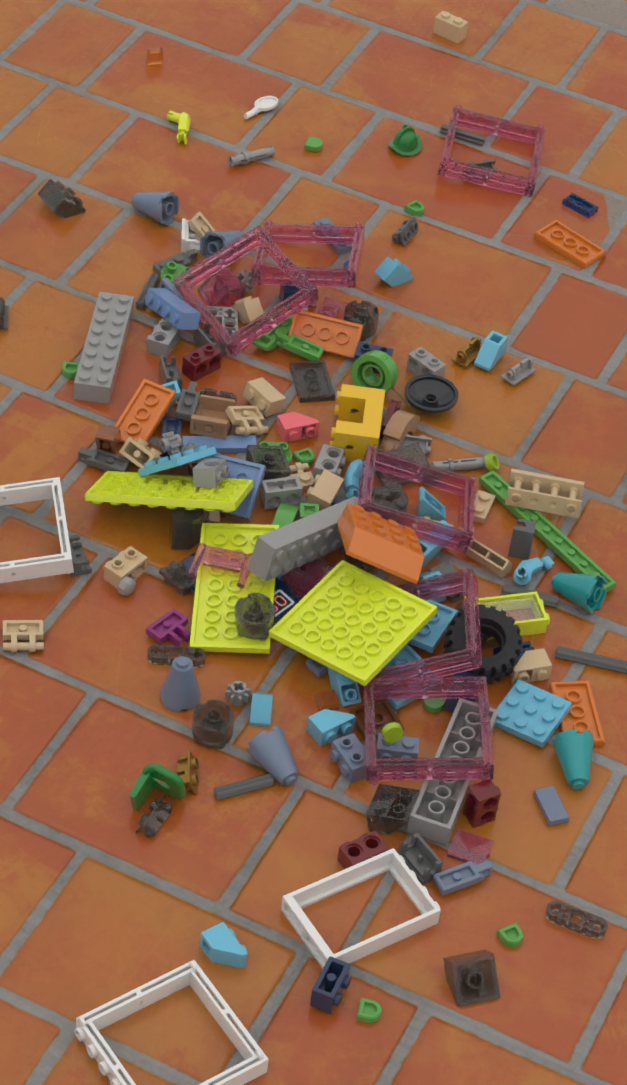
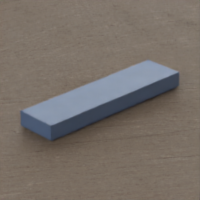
M227 435L226 439L208 436H182V444L184 445L192 442L199 446L206 445L207 448L215 446L216 451L220 453H250L257 450L255 435Z

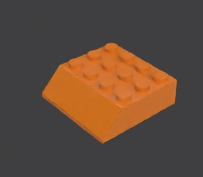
M347 503L337 521L346 554L417 584L425 556L415 530L408 526L405 528L399 526L392 519H383L376 512H367L360 505Z

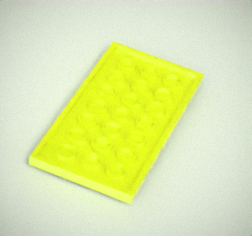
M106 471L85 493V501H92L93 504L110 502L111 505L126 503L129 506H139L142 504L151 508L166 506L168 509L185 507L186 510L203 508L204 511L219 509L223 512H233L254 486L253 480L225 478L216 488L193 487V476L148 474L140 477L139 473Z
M202 523L190 651L270 654L271 637H269V630L272 628L276 578L263 581L248 570V566L257 538L278 529L279 525Z

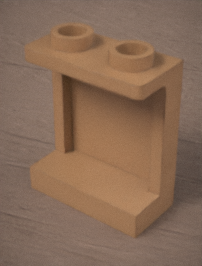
M201 394L195 415L192 414L190 434L226 439L232 423L225 410L228 406H235L236 401Z

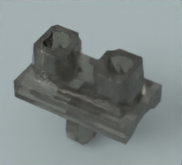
M172 561L167 567L159 569V574L165 578L164 582L175 586L178 589L177 593L181 596L190 593L191 588L196 585V578L186 571V565L182 562L176 563Z

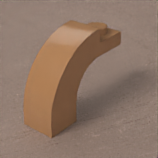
M404 410L396 411L384 429V437L377 453L395 460L406 435L415 434L421 420L420 417Z

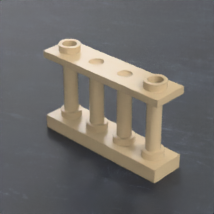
M511 468L508 483L511 487L508 486L505 505L579 518L584 482Z

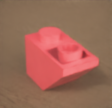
M296 412L277 415L276 430L283 442L287 443L318 436L319 421L317 419Z

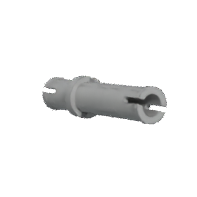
M272 146L250 152L243 151L238 155L229 156L228 163L231 167L238 164L245 165L254 160L274 156L275 150Z
M484 456L454 460L448 458L444 461H432L430 466L435 465L442 472L453 473L456 470L486 468Z

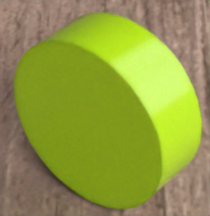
M494 453L484 456L485 465L490 472L499 469V460Z
M396 722L389 723L382 729V736L388 743L399 741L404 734L401 725Z

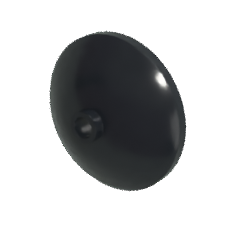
M429 374L416 376L405 387V398L409 404L425 413H443L452 409L458 401L456 386L441 376Z

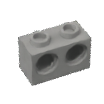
M162 318L159 324L154 326L153 333L147 337L148 353L157 356L165 355V358H168L181 338V329L176 328L166 319Z
M419 347L409 353L406 370L415 377L429 374L444 378L447 364L422 347Z
M323 444L314 466V479L317 474L321 475L324 469L341 477V467H345L347 457H344L345 449Z
M298 476L262 480L260 499L264 510L278 508L281 503L295 506L300 505L303 488Z

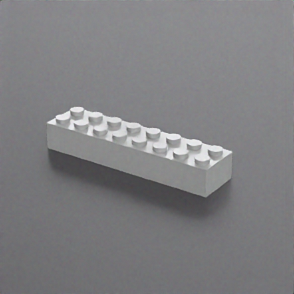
M99 291L74 380L73 399L110 404L133 316L134 296Z
M354 496L263 534L257 538L248 570L263 581H267L308 562H312L328 553L337 551L344 547L337 521L347 503L360 505L367 512H371L372 508Z
M462 698L459 699L410 814L407 832L412 834L418 833L421 837L445 845L448 844L466 800L468 786H471L496 726L499 710Z

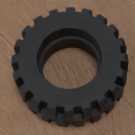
M479 604L478 608L470 606L467 608V611L461 610L451 620L445 636L443 647L445 648L444 656L448 659L447 664L450 668L454 667L455 670L459 669L475 675L479 674L478 683L485 681L486 684H492L494 679L497 682L502 680L504 675L508 676L511 673L521 653L522 636L519 635L521 631L519 626H514L515 620L512 616L508 618L506 616L507 612L504 610L498 611L495 606L487 608L485 604ZM475 632L487 633L497 640L501 651L490 657L479 656L467 647L465 637Z

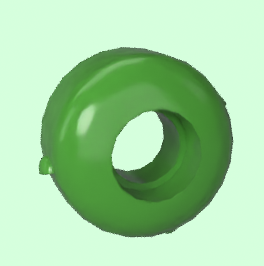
M372 350L355 360L351 368V377L355 386L383 389L386 394L395 387L398 379V368L395 361L387 353ZM372 367L378 369L381 378L374 374Z

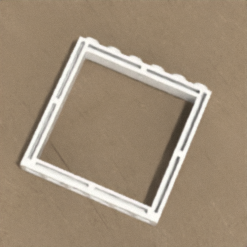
M60 477L0 485V506L54 499L62 553L0 562V583L74 573Z
M195 960L76 1018L74 1032L77 1039L84 1042L89 1056L92 1059L95 1058L100 1072L104 1076L107 1075L111 1085L136 1084L99 1033V1030L189 985L245 1059V1061L199 1085H244L267 1072L269 1059Z

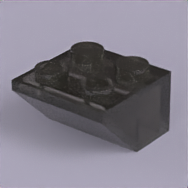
M50 179L38 192V195L51 211L63 219L85 213L86 211L82 205L83 201L77 196L75 197L76 193L69 187L66 189L60 181L55 182Z
M379 784L366 812L369 832L376 831L377 833L390 835L407 824L420 791Z

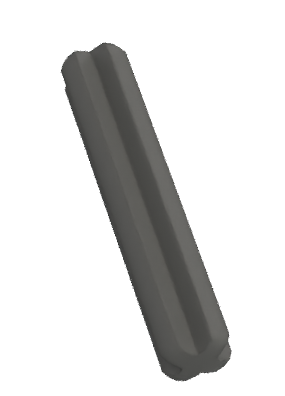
M442 125L440 128V133L481 146L485 143L486 138L484 136L448 125Z
M150 274L135 302L137 309L142 310L145 308V296L148 288L156 287L159 281L158 274Z
M504 584L501 593L502 595L537 591ZM537 592L544 605L557 607L558 596Z
M269 773L214 788V796L217 800L272 786L274 778Z

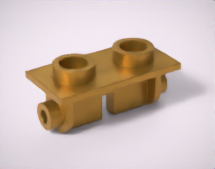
M473 337L471 342L459 350L451 360L467 367L476 359L480 351V337Z
M189 749L188 756L182 755L177 760V773L184 782L186 792L192 790L194 795H197V786L199 785L197 769H199V761Z

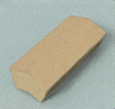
M470 538L465 546L467 556L502 578H505L511 572L512 563L508 559L476 539Z

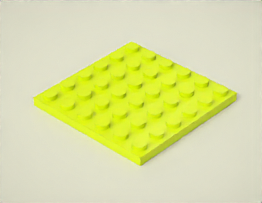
M341 560L269 630V637L366 686L438 613V608Z

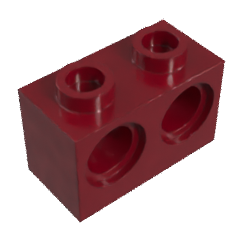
M211 343L183 356L182 373L193 382L203 378L221 367L222 352Z
M491 779L468 786L463 814L473 828L495 821L501 792Z
M373 831L363 834L351 842L342 844L339 847L337 860L346 869L388 851L389 847L378 833Z

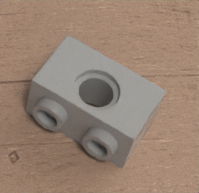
M204 457L193 468V487L216 488L229 474V466L226 465V459Z

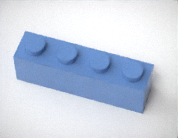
M148 288L145 296V305L178 329L197 330L200 312L167 288Z

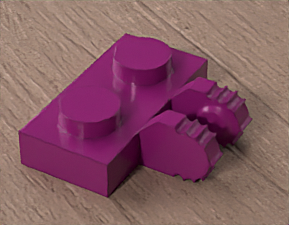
M174 608L146 628V634L159 644L169 639L171 644L180 647L183 644L182 639L188 641L191 636L190 632L184 627L188 624V618Z

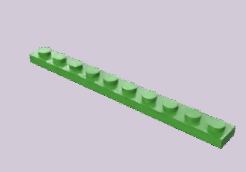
M494 470L479 477V483L491 494L496 495V499L518 519L536 520L534 534L576 573L604 576L607 579V585L604 584V590H607V592L616 587V581L539 511L505 505L508 486H511Z

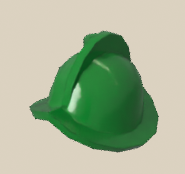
M404 124L402 130L396 133L395 138L389 142V147L402 156H413L421 150L422 139L419 134H415L412 127Z

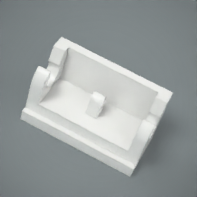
M182 218L181 253L195 249L199 254L200 238L188 225L187 222L189 220Z

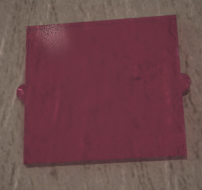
M458 828L455 838L451 840V847L447 857L464 863L472 861V863L480 864L490 857L493 840Z

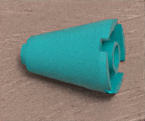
M559 572L553 576L551 581L553 590L589 613H595L594 609L599 610L606 597L607 590H604V584L607 585V579L601 575Z
M577 729L558 733L556 740L553 739V747L568 786L575 790H580L589 783L594 736L586 730H583V733H577Z

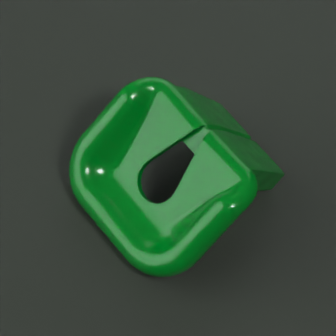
M152 763L143 768L129 795L132 807L139 811L154 789H158L176 799H184L186 797V789L180 776L157 763Z

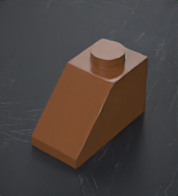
M102 425L95 435L97 448L117 454L121 440L120 429L112 425Z

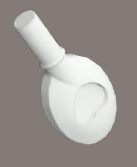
M264 96L257 99L254 103V108L243 114V117L247 120L261 111L265 112L274 109L278 105V98L275 96Z

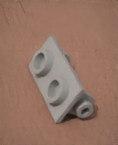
M531 356L524 357L519 364L508 368L507 372L501 375V378L515 386L536 371V368L532 367L533 358Z
M407 434L399 452L410 453L411 447H414V454H430L432 438H428L425 435L410 436Z

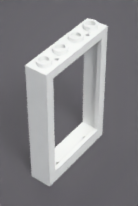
M394 848L284 895L281 905L282 912L322 969L329 956L350 964L438 924L441 913L439 904L433 901L427 888L421 885L415 872L408 868L402 855H399ZM389 871L422 915L333 954L302 908Z

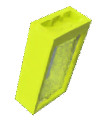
M537 592L470 599L469 607L475 606V608H478L479 604H485L487 608L495 606L496 610L507 612L506 616L508 618L512 616L515 620L514 626H519L521 630L519 635L521 636L546 633L547 625L550 623L549 614L545 612L543 600L539 598ZM475 632L478 641L495 639L487 633Z

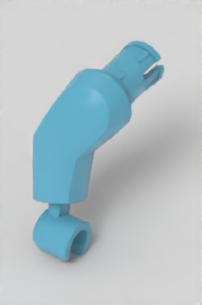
M356 459L350 463L344 476V486L347 492L345 494L346 498L349 499L354 496L358 499L360 498V492L358 491L359 479L363 474L375 473L376 465L373 462L364 463L362 460Z
M545 556L541 561L538 557L523 560L514 571V581L519 585H526L530 582L532 575L541 571L543 567L546 570L552 568L554 561L549 556Z

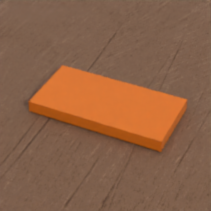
M558 220L541 228L534 235L536 239L583 269H586L606 255L604 249Z
M295 309L288 336L294 334L324 348L325 353L354 359L364 325Z
M143 379L115 424V427L120 429L121 432L120 444L124 445L129 436L137 440L141 438L148 443L175 399L176 391Z
M550 682L549 688L552 694L572 702V708L559 725L560 732L577 729V733H583V730H586L594 736L593 747L604 746L605 738L590 682Z

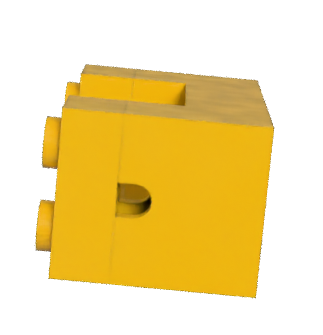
M342 384L341 391H337L336 402H339V405H335L334 415H337L338 418L336 427H332L331 438H334V441H330V445L345 449L344 457H347V462L360 459L364 463L373 462L374 465L376 464L385 390Z

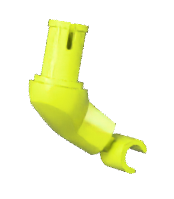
M169 111L167 120L178 123V145L181 141H184L186 145V135L191 125L190 115L185 112L180 114Z

